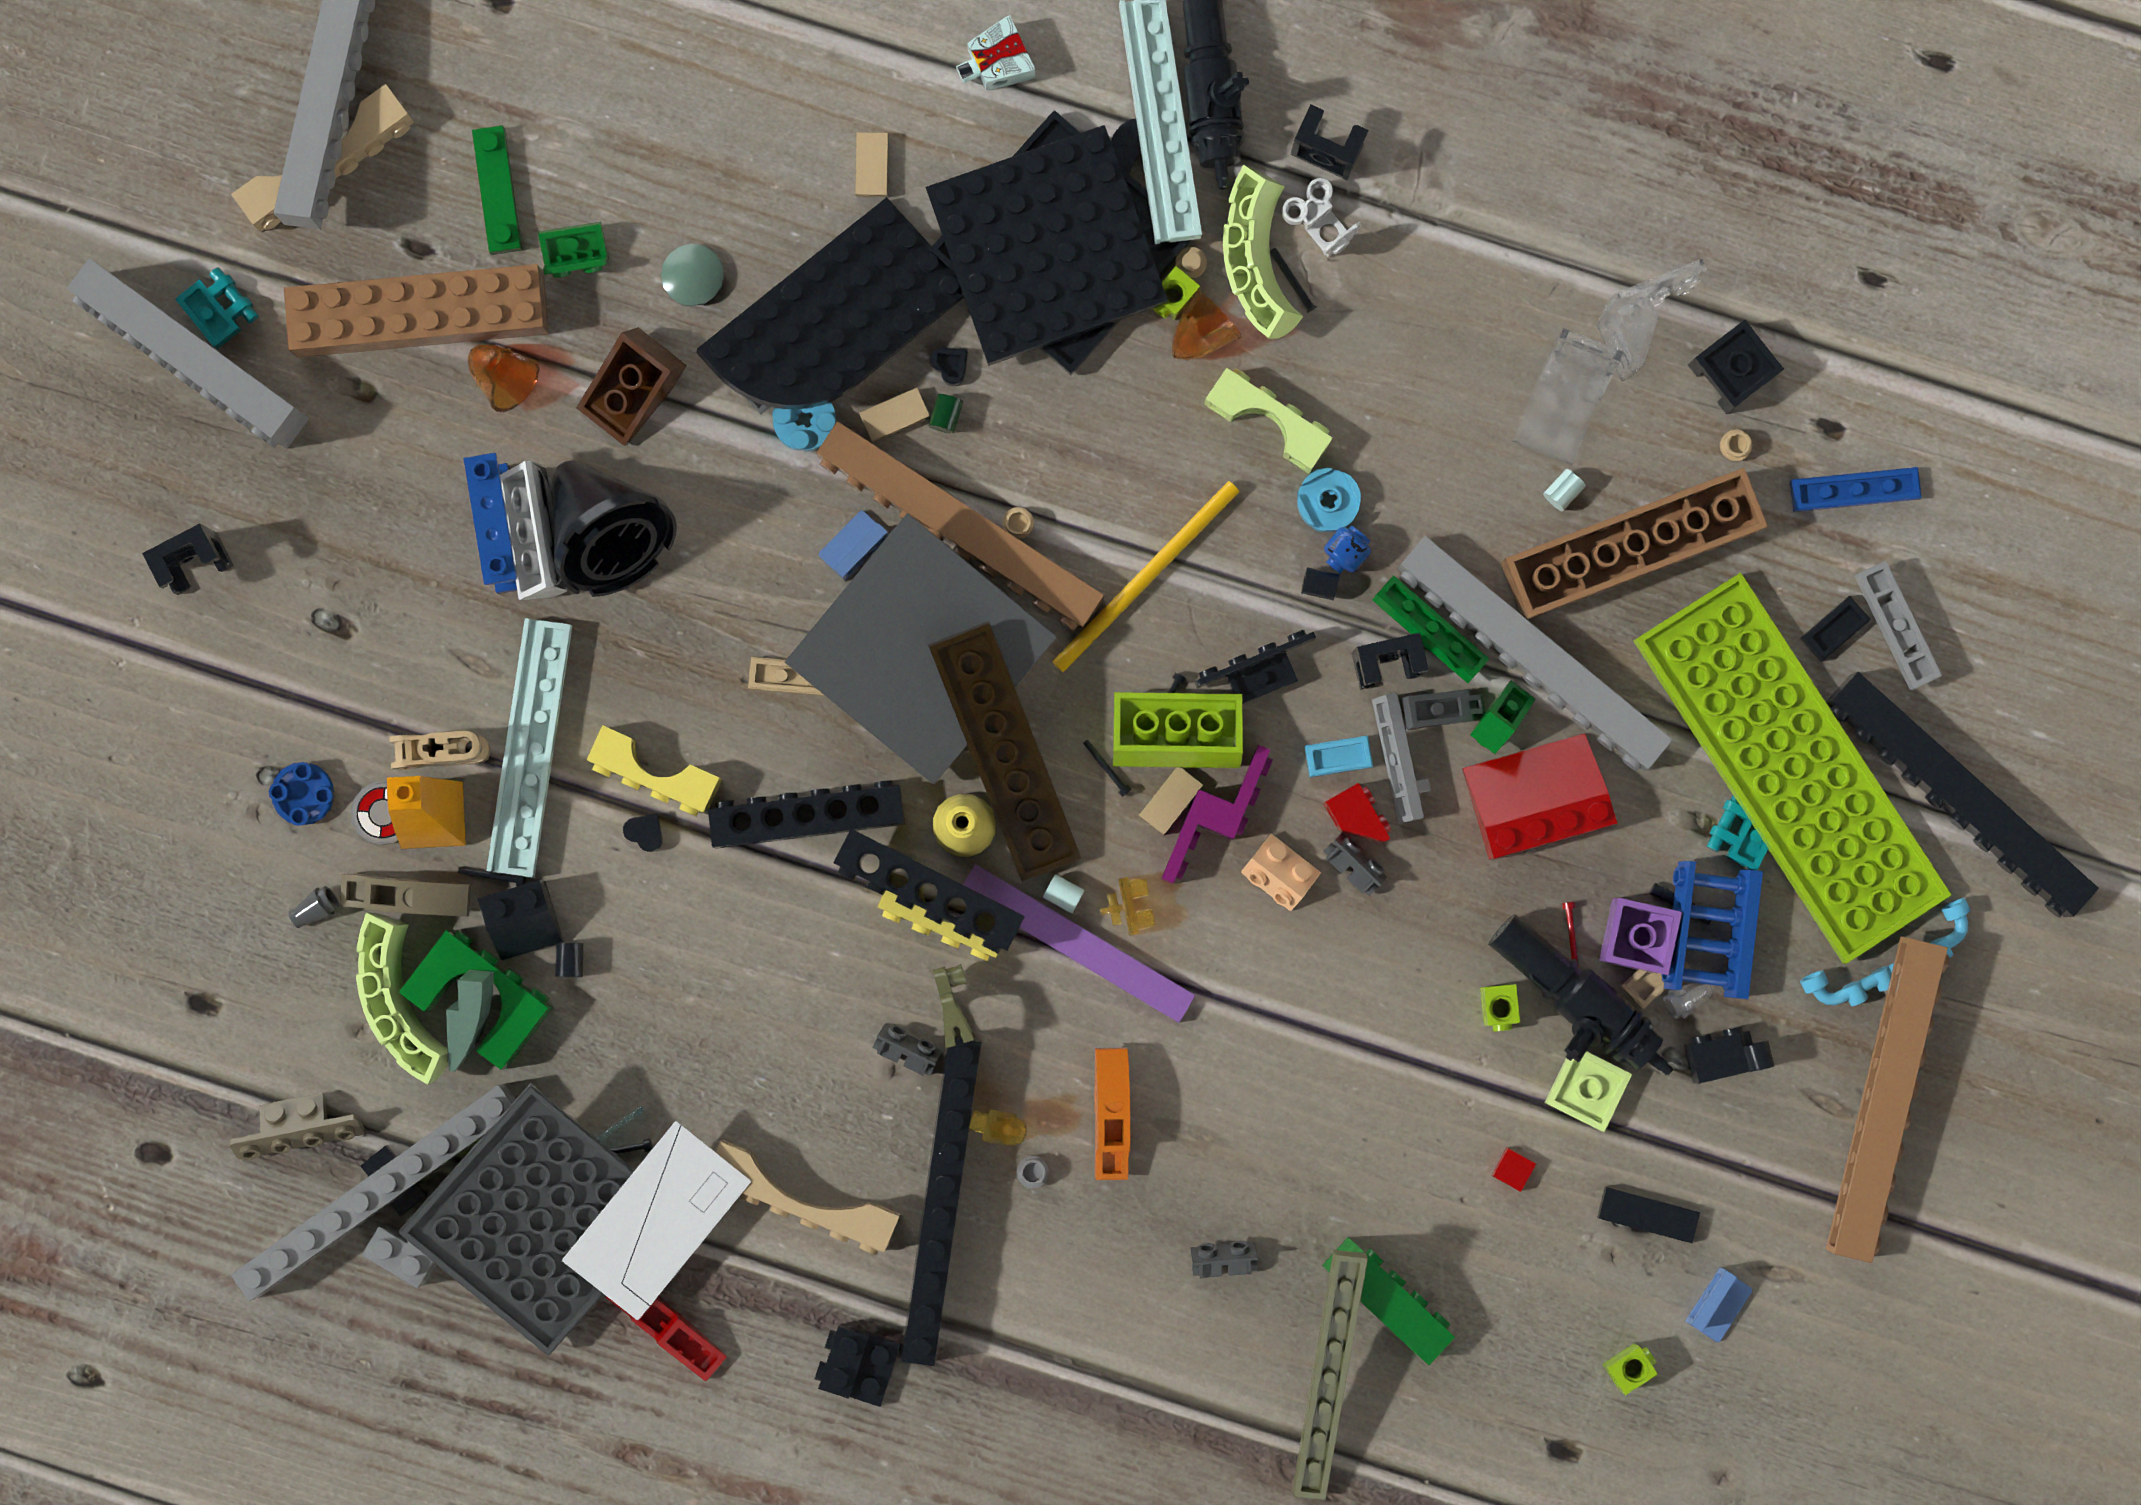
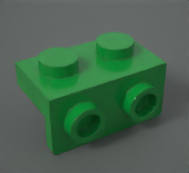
M601 221L538 232L544 261V275L552 274L553 278H561L571 275L573 270L584 269L585 273H592L602 270V266L607 265L609 256Z

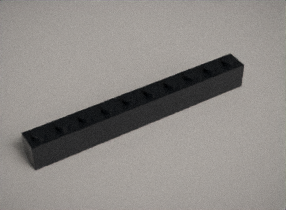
M1860 672L1850 674L1826 701L1838 721L1842 723L1846 721L1855 729L1853 734L1863 743H1871L1879 751L1877 755L1883 762L1889 766L1894 764L1903 772L1901 777L1909 785L1915 788L1917 786L1920 787L1927 794L1925 799L1935 808L1940 809L1942 807L1951 815L1949 820L1962 831L1966 829L1975 837L1973 842L1985 852L1991 851L1998 858L1997 864L2009 874L2014 872L2023 880L2021 885L2025 890L2034 896L2037 894L2047 902L2045 907L2057 917H2074L2099 889Z
M956 1037V1046L946 1048L901 1352L902 1362L928 1366L935 1365L982 1044L981 1041L977 1040L964 1043L963 1038Z

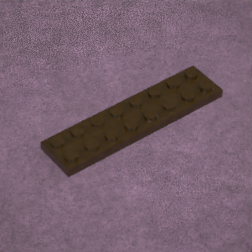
M989 621L929 644L934 662L1021 881H1027L1082 859Z

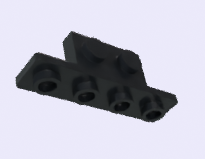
M1301 630L1287 636L1289 642L1277 646L1275 642L1258 648L1259 654L1247 658L1246 654L1229 660L1230 666L1219 671L1216 666L1198 673L1200 679L1195 681L1196 688H1201L1226 677L1233 694H1242L1243 705L1296 683L1298 679L1286 652L1316 639L1315 633L1306 634L1305 630Z

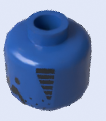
M1352 525L1349 529L1340 527L1324 546V552L1329 556L1326 563L1340 574L1344 569L1350 573H1355L1371 554V548L1368 545L1371 540Z

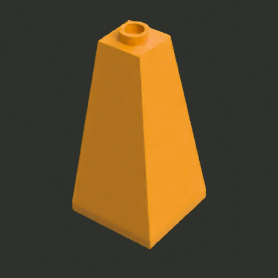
M425 776L387 777L388 812L401 849L466 846L463 782Z

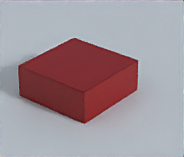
M1506 1147L1491 1176L1521 1192L1536 1163Z

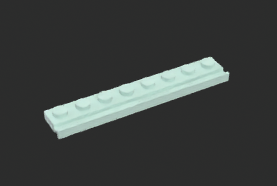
M1120 0L1119 10L1155 244H1160V242L1164 241L1177 242L1201 239L1202 231L1166 0H1134L1128 2Z
M525 618L486 871L535 878L573 627L570 624Z

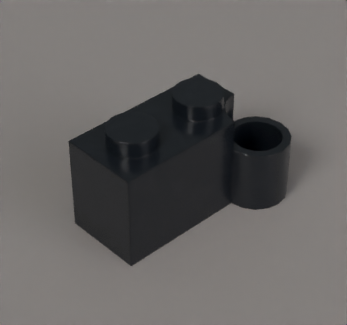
M1742 1026L1722 1030L1724 1036L1711 1038L1710 1033L1691 1037V1044L1684 1045L1693 1083L1701 1084L1775 1066L1769 1041L1753 1043L1750 1031H1743Z

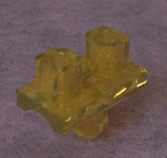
M1128 877L1119 878L1118 882L1123 904L1118 905L1116 893L1107 894L1109 907L1101 908V915L1111 914L1112 924L1115 926L1122 924L1120 912L1124 911L1129 936L1137 935L1140 930H1145L1155 925L1152 909L1136 912L1134 910L1133 899L1149 896L1147 880H1129Z
M990 1109V1112L984 1113L975 1110L969 1129L983 1133L981 1140L988 1143L1015 1146L1021 1144L1027 1136L1025 1123L1017 1118V1114L1008 1111Z

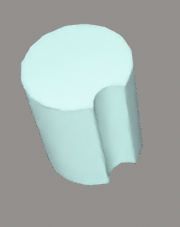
M1565 469L1543 495L1555 508L1564 511L1586 485L1571 470Z
M1055 874L1043 898L1073 913L1085 890Z

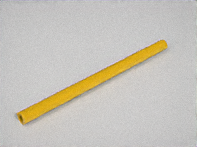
M1228 481L1071 641L1052 663L1063 673L1240 492L1238 488Z

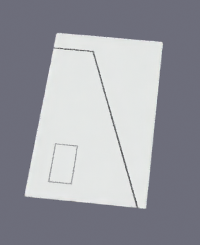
M675 1121L562 1261L632 1317L639 1320L747 1188L751 1180Z

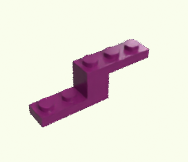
M1260 745L1257 746L1234 804L1198 789L1161 880L1171 884L1174 883L1176 878L1182 880L1189 862L1183 859L1188 849L1194 851L1201 835L1200 832L1195 831L1197 826L1231 840L1234 839L1236 834L1242 836L1249 819L1243 816L1248 804L1251 806L1255 805L1261 790L1255 787L1259 776L1266 777L1273 759L1268 757L1270 749Z

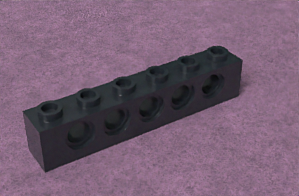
M893 780L874 782V788L862 790L861 784L843 786V792L830 794L829 788L811 790V796L798 798V792L779 794V800L766 802V796L748 798L745 805L735 806L734 800L716 802L714 809H708L712 848L719 849L849 832L851 828L860 831L905 825L900 785L893 786ZM868 797H874L879 802L878 810L871 815L863 813L861 808L862 802ZM836 801H842L847 806L845 816L840 819H835L830 814V807ZM805 805H811L815 810L814 819L808 823L801 822L798 817L800 808ZM773 809H779L783 813V821L776 827L769 826L766 819L767 814ZM742 813H747L751 817V825L745 831H739L735 826L736 817Z
M852 828L833 862L840 866L837 873L853 881L859 876L869 881L866 886L867 888L881 895H884L886 890L897 895L895 902L910 910L913 909L914 905L925 909L924 917L940 925L943 920H946L955 925L954 932L968 939L971 938L972 934L984 939L982 946L997 954L1000 953L1001 949L1009 950L1025 918L1024 915ZM867 855H875L879 859V867L873 873H867L862 869V860ZM898 869L905 870L908 874L907 884L900 888L894 887L890 881L891 874ZM925 884H932L937 889V896L931 902H924L919 897V890ZM955 898L962 899L966 903V911L960 917L951 916L948 912V904ZM983 913H990L995 918L994 928L987 932L979 930L976 923L977 918Z

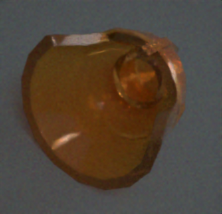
M1198 289L1176 325L1172 341V356L1175 359L1181 360L1204 357L1213 351L1216 352L1228 343L1242 338V335L1228 316L1205 293Z
M478 344L470 350L467 359L470 374L496 412H507L521 404L532 392L540 372L538 361L500 345Z

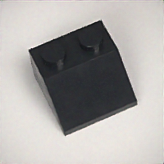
M536 880L478 898L486 930L501 961L564 942L546 881Z

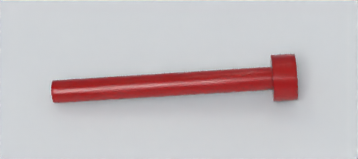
M1575 902L1562 903V908L1566 909L1571 960L1575 959L1578 961L1572 911L1575 908Z

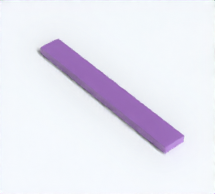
M976 864L963 884L1024 915L1025 918L1020 926L1022 930L1180 1023L1196 996Z

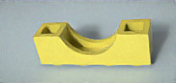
M602 725L587 757V761L594 763L592 770L607 777H610L612 772L623 776L621 783L636 790H639L641 785L652 789L650 796L665 803H668L670 798L681 802L679 809L696 817L699 811L705 814L708 813V809L723 780L693 765H689L682 772L671 777L652 776L643 769L638 761L636 740Z
M893 872L890 881L894 887L900 888L907 884L908 878ZM923 885L919 890V897L925 902ZM887 890L882 895L878 908L884 910L883 917L900 923L901 918L913 922L911 929L929 936L931 930L943 935L941 942L957 949L960 943L972 948L971 955L988 961L990 956L997 958V953L982 946L984 939L974 934L968 939L953 931L954 924L943 921L940 925L924 917L926 910L917 905H914L913 909L910 910L895 902L897 895ZM990 913L981 914L977 918V927L984 932L992 930L995 926L994 916Z

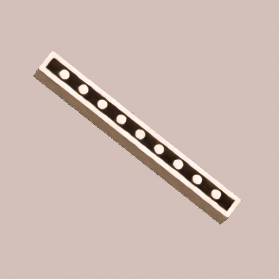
M836 422L816 452L818 458L821 459L819 465L834 475L839 471L848 477L846 482L856 490L862 492L865 488L875 494L872 498L875 502L886 509L891 505L901 511L899 515L901 519L909 513L940 540H945L953 545L954 548L952 550L964 560L968 561L971 557L980 563L978 568L988 576L995 578L996 575H999L1007 581L1005 586L1017 595L1021 596L1025 592L1034 598L1031 603L1043 612L1048 613L1051 609L1060 615L1058 621L1074 631L1078 627L1083 630L1104 599L1102 593L840 422Z
M1900 937L1826 1245V1250L1835 1255L1872 1263L1874 1256H1877L1881 1247L1880 1228L1881 1224H1885L1889 1209L1886 1203L1889 1193L1893 1192L1896 1184L1894 1170L1896 1162H1899L1903 1155L1904 1145L1901 1143L1903 1132L1908 1129L1911 1122L1909 1107L1911 1099L1916 1097L1919 1088V1082L1916 1078L1919 1067L1923 1066L1926 1059L1924 1045L1926 1036L1931 1034L1934 1025V1019L1931 1016L1934 1004L1939 1002L1941 996L1939 982L1941 974L1948 967L1949 955L1946 954L1948 947Z

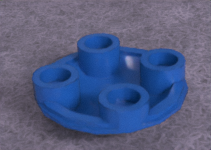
M307 762L292 763L282 769L269 788V797L272 799V804L278 815L287 822L297 826L314 824L323 819L330 811L335 797L333 783L328 774L318 765Z

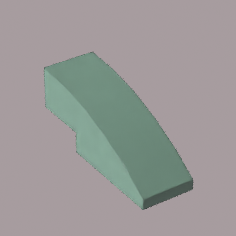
M468 970L458 979V1000L446 1010L449 1071L455 1072L468 1059L485 1028L493 995L494 972Z

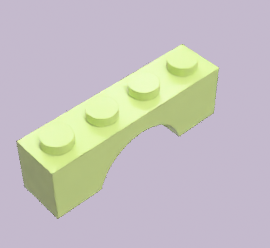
M1226 368L1206 397L1204 405L1230 422L1239 416L1250 413L1269 417L1282 431L1285 442L1283 457L1310 474L1332 440V437L1328 435L1330 431L1319 422L1314 421L1311 424L1302 418L1303 413L1291 404L1284 406L1275 400L1277 396L1268 388L1261 386L1258 389L1249 383L1250 377L1236 368L1233 371Z

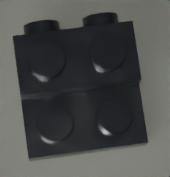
M839 1324L837 1331L830 1330L825 1344V1349L830 1350L827 1362L820 1361L814 1379L820 1381L818 1389L847 1399L851 1397L881 1407L901 1343Z

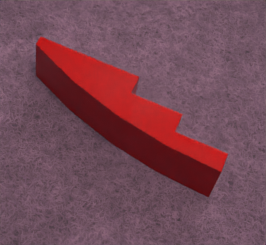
M605 1295V1298L630 1316L632 1322L652 1336L659 1346L705 1382L727 1358L725 1353L661 1297L658 1296L641 1318L636 1320Z

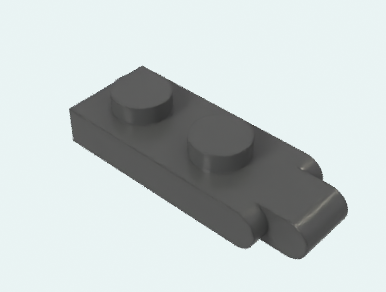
M1470 689L1402 698L1407 730L1475 721L1474 715L1485 713L1483 695H1471Z

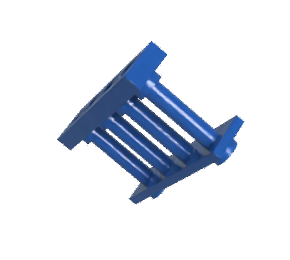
M496 453L463 458L484 585L494 584L497 594L517 591V576L500 478L501 474L510 470L507 463L498 464Z
M1678 861V867L1675 868L1673 873V884L1675 886L1673 910L1680 911L1682 914L1669 975L1661 974L1664 989L1682 990V981L1721 986L1725 990L1724 997L1748 999L1763 871L1738 870V875L1735 878L1695 873L1696 862ZM1693 886L1731 890L1736 894L1735 905L1732 910L1692 905ZM1690 917L1730 923L1732 926L1731 939L1725 942L1688 937ZM1686 949L1725 954L1728 958L1727 971L1721 974L1685 969Z

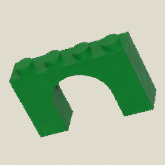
M458 929L456 932L446 930L399 993L422 1011L429 1012L450 985L468 970L494 972L493 983L501 996V1014L494 1027L475 1051L500 1070H505L553 1009L547 1003L550 998L536 987L531 991L522 984L524 978L511 968L505 971L496 964L499 959L483 948L480 952L471 945L473 939Z

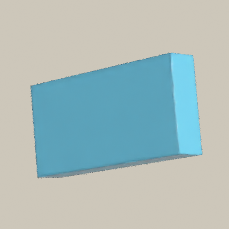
M1368 735L1304 746L1309 778L1373 767Z

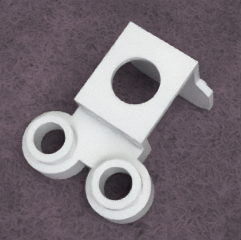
M1316 178L1308 185L1306 192L1308 200L1305 202L1298 197L1288 199L1283 205L1282 217L1290 225L1303 223L1305 230L1322 249L1324 255L1329 257L1333 253L1335 255L1349 245V241L1360 229L1361 223L1358 222L1346 230L1331 211L1333 206L1329 200L1333 192L1332 185L1324 178ZM1321 189L1324 191L1325 196L1320 199L1316 198L1313 195V191ZM1296 208L1300 211V216L1293 218L1289 215L1288 211ZM1326 224L1334 225L1338 230V236L1332 242H1326L1320 237L1319 231Z

